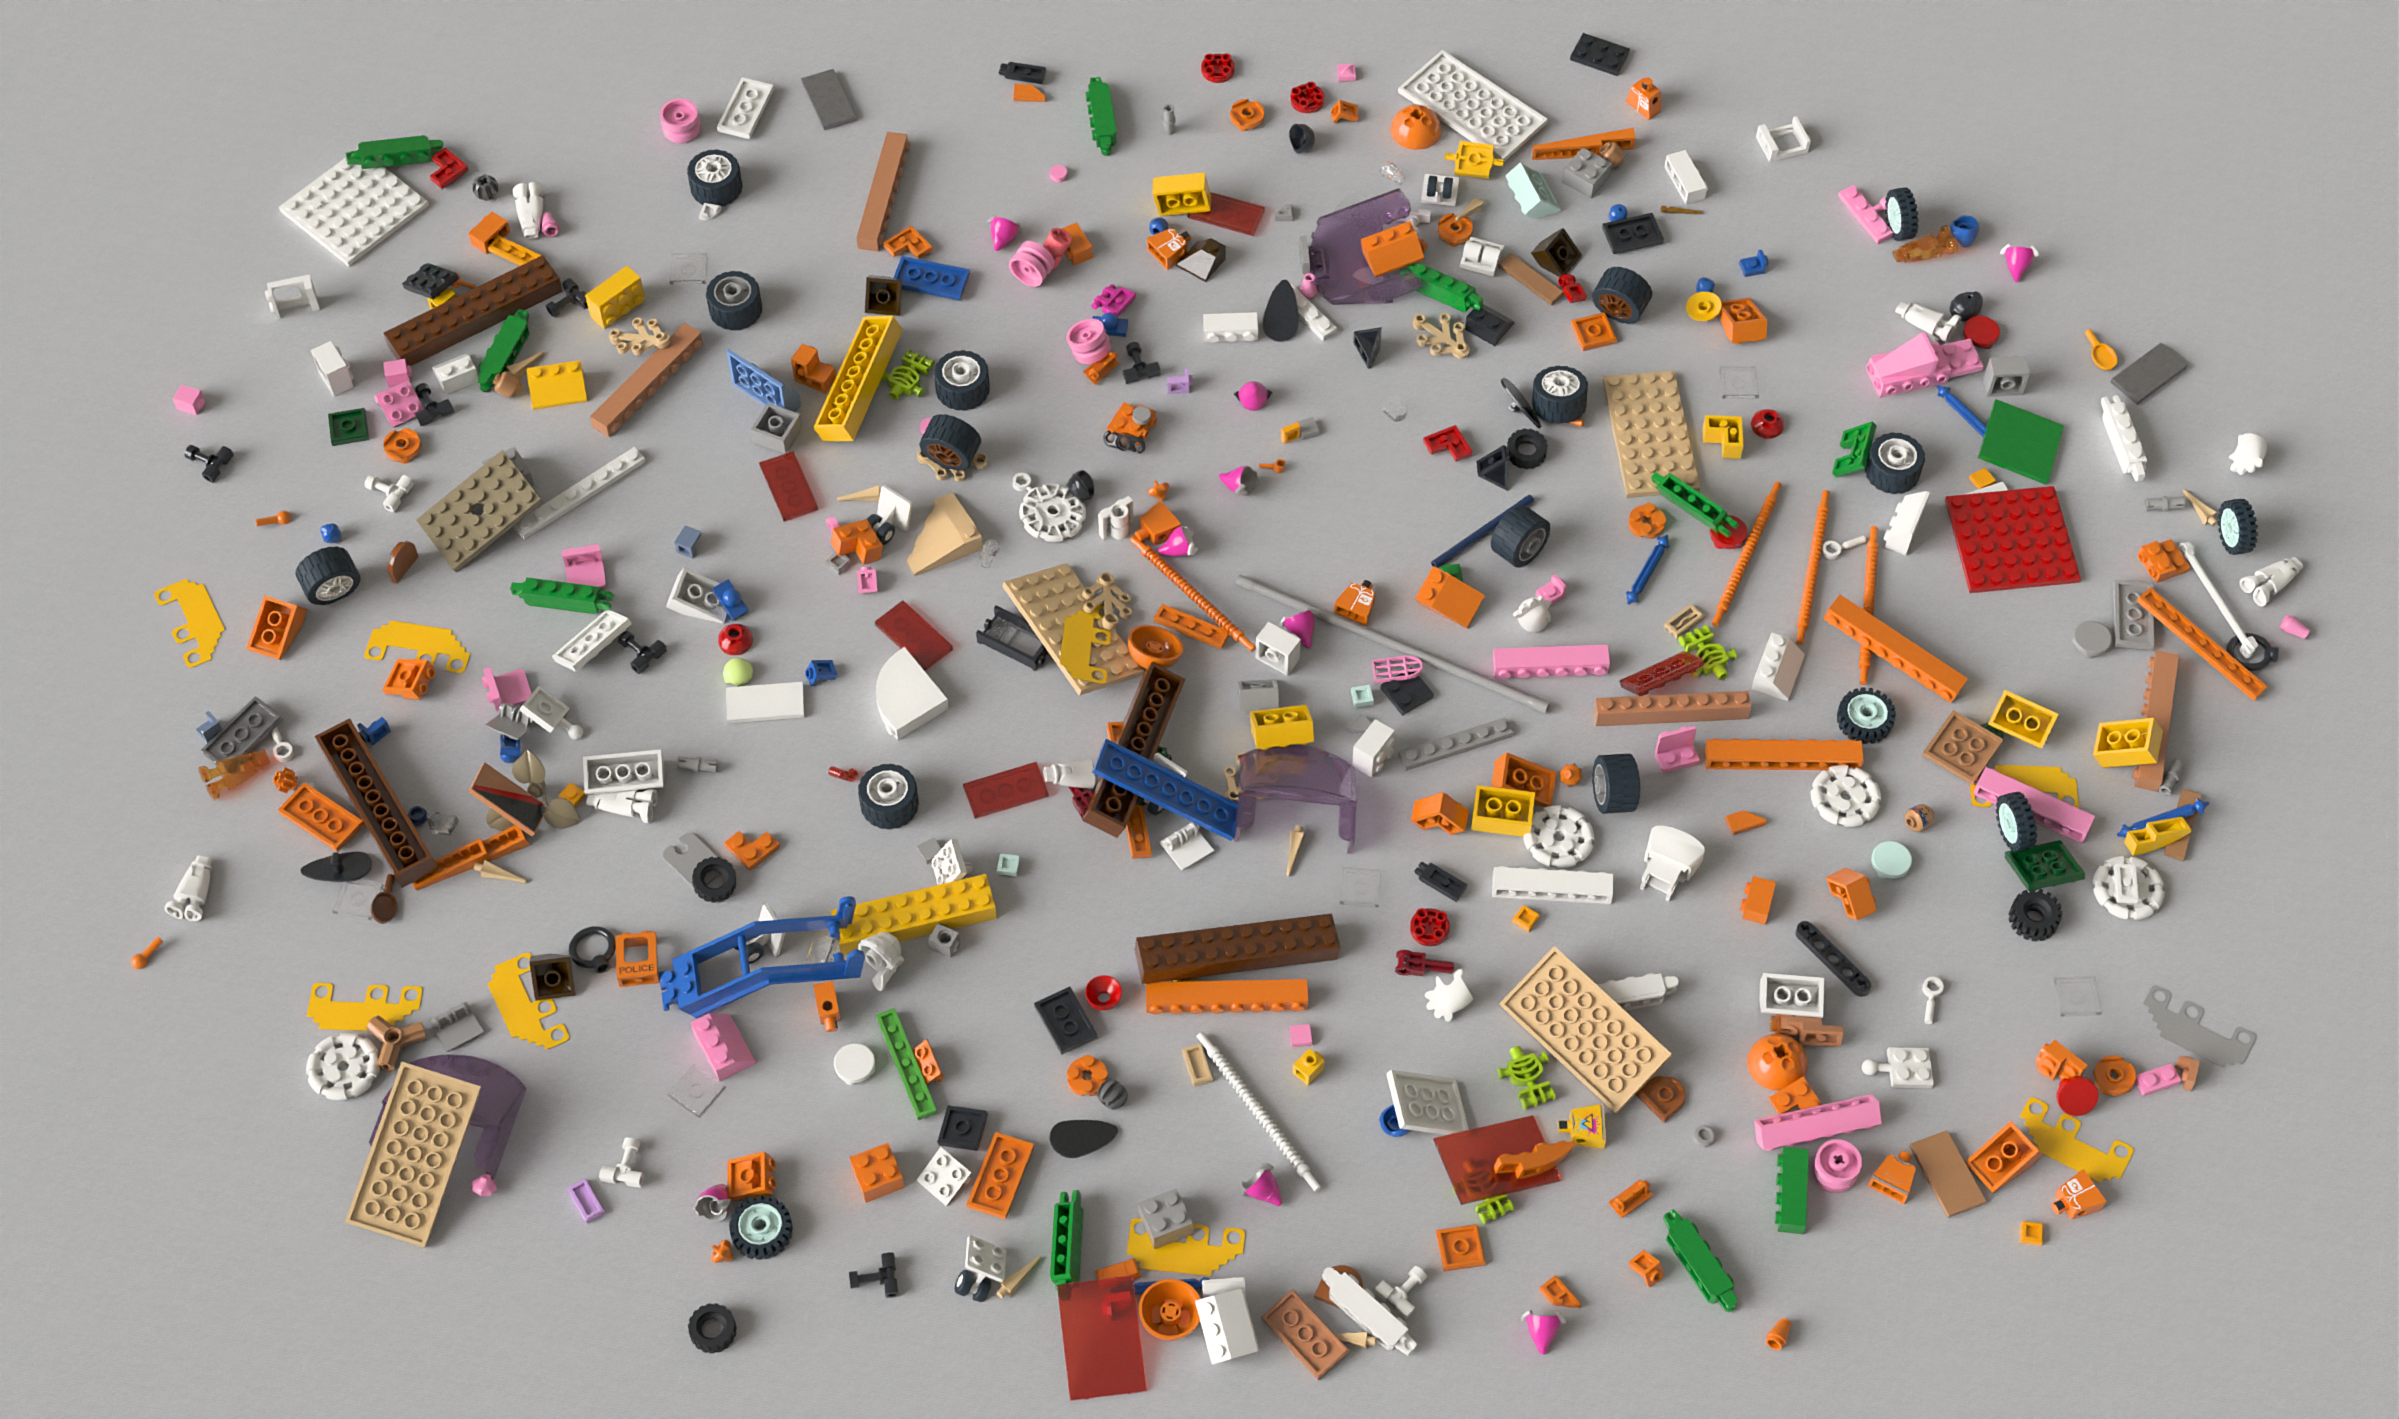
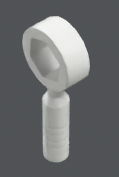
M1026 473L1016 474L1013 477V487L1021 492L1032 490L1031 477ZM1024 479L1027 483L1020 485L1017 481Z
M1860 536L1841 545L1835 541H1827L1824 543L1821 553L1824 558L1835 560L1840 556L1841 549H1848L1866 543V538ZM1831 547L1835 549L1836 552L1832 554L1826 551V549Z
M276 727L271 732L274 741L277 742L273 749L274 757L279 762H288L293 758L294 750L289 743L282 742V737ZM282 749L289 750L284 756L278 755Z
M1928 977L1922 986V991L1929 997L1924 1021L1926 1024L1933 1023L1934 998L1939 997L1944 988L1943 982L1937 977ZM1934 983L1939 990L1931 991L1927 984Z

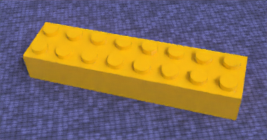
M894 316L863 317L813 427L822 441H854L903 331Z
M982 874L856 904L852 924H848L847 928L839 929L840 936L837 937L840 952L843 955L849 954L854 949H858L861 940L881 932H888L901 942L930 935L937 924L949 929H955L997 919L996 907L987 875ZM837 909L831 910L832 916L837 914Z

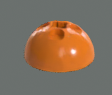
M1414 104L1402 108L1394 116L1390 131L1393 139L1399 145L1408 149L1421 150L1431 147L1439 140L1441 136V123L1433 110L1424 105Z
M1141 625L1133 628L1129 633V652L1134 661L1145 669L1148 668L1151 662L1167 669L1173 666L1183 653L1181 640L1164 628L1153 625Z
M1775 1033L1766 1035L1753 1044L1748 1053L1747 1066L1751 1076L1758 1084L1769 1090L1780 1091L1804 1076L1805 1078L1808 1070V1059L1804 1048L1797 1040L1785 1034Z
M1164 1279L1155 1282L1146 1289L1140 1299L1139 1315L1145 1329L1158 1339L1176 1341L1185 1338L1196 1329L1200 1322L1195 1301L1200 1300L1197 1291L1184 1281Z

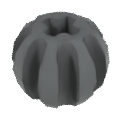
M483 174L474 180L473 192L480 200L489 201V199H493L497 195L498 183L494 177Z
M1109 1079L1100 1085L1097 1097L1105 1107L1116 1110L1125 1104L1128 1093L1121 1083L1114 1079Z

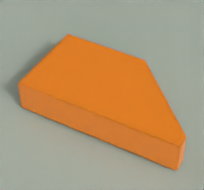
M1032 84L1014 85V101L1045 102V95Z
M1744 810L1725 816V821L1732 835L1764 826L1767 822L1766 819Z
M1556 1275L1539 1288L1541 1293L1554 1306L1581 1307L1582 1303Z

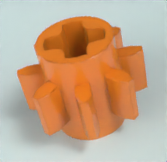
M284 767L283 771L276 772L273 783L278 791L287 793L288 789L294 790L297 786L298 777L295 776L296 773L292 769Z

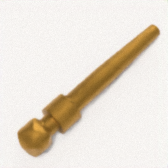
M1662 205L1660 208L1663 213L1702 214V211L1675 208L1674 206L1667 207Z

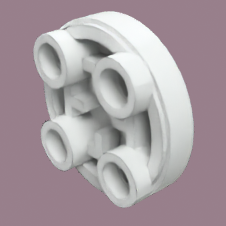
M848 1044L842 1047L835 1056V1071L849 1085L862 1082L875 1072L874 1054L863 1044Z

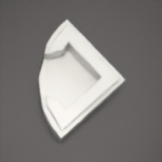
M704 203L699 215L700 220H709L716 217L722 210L721 206Z

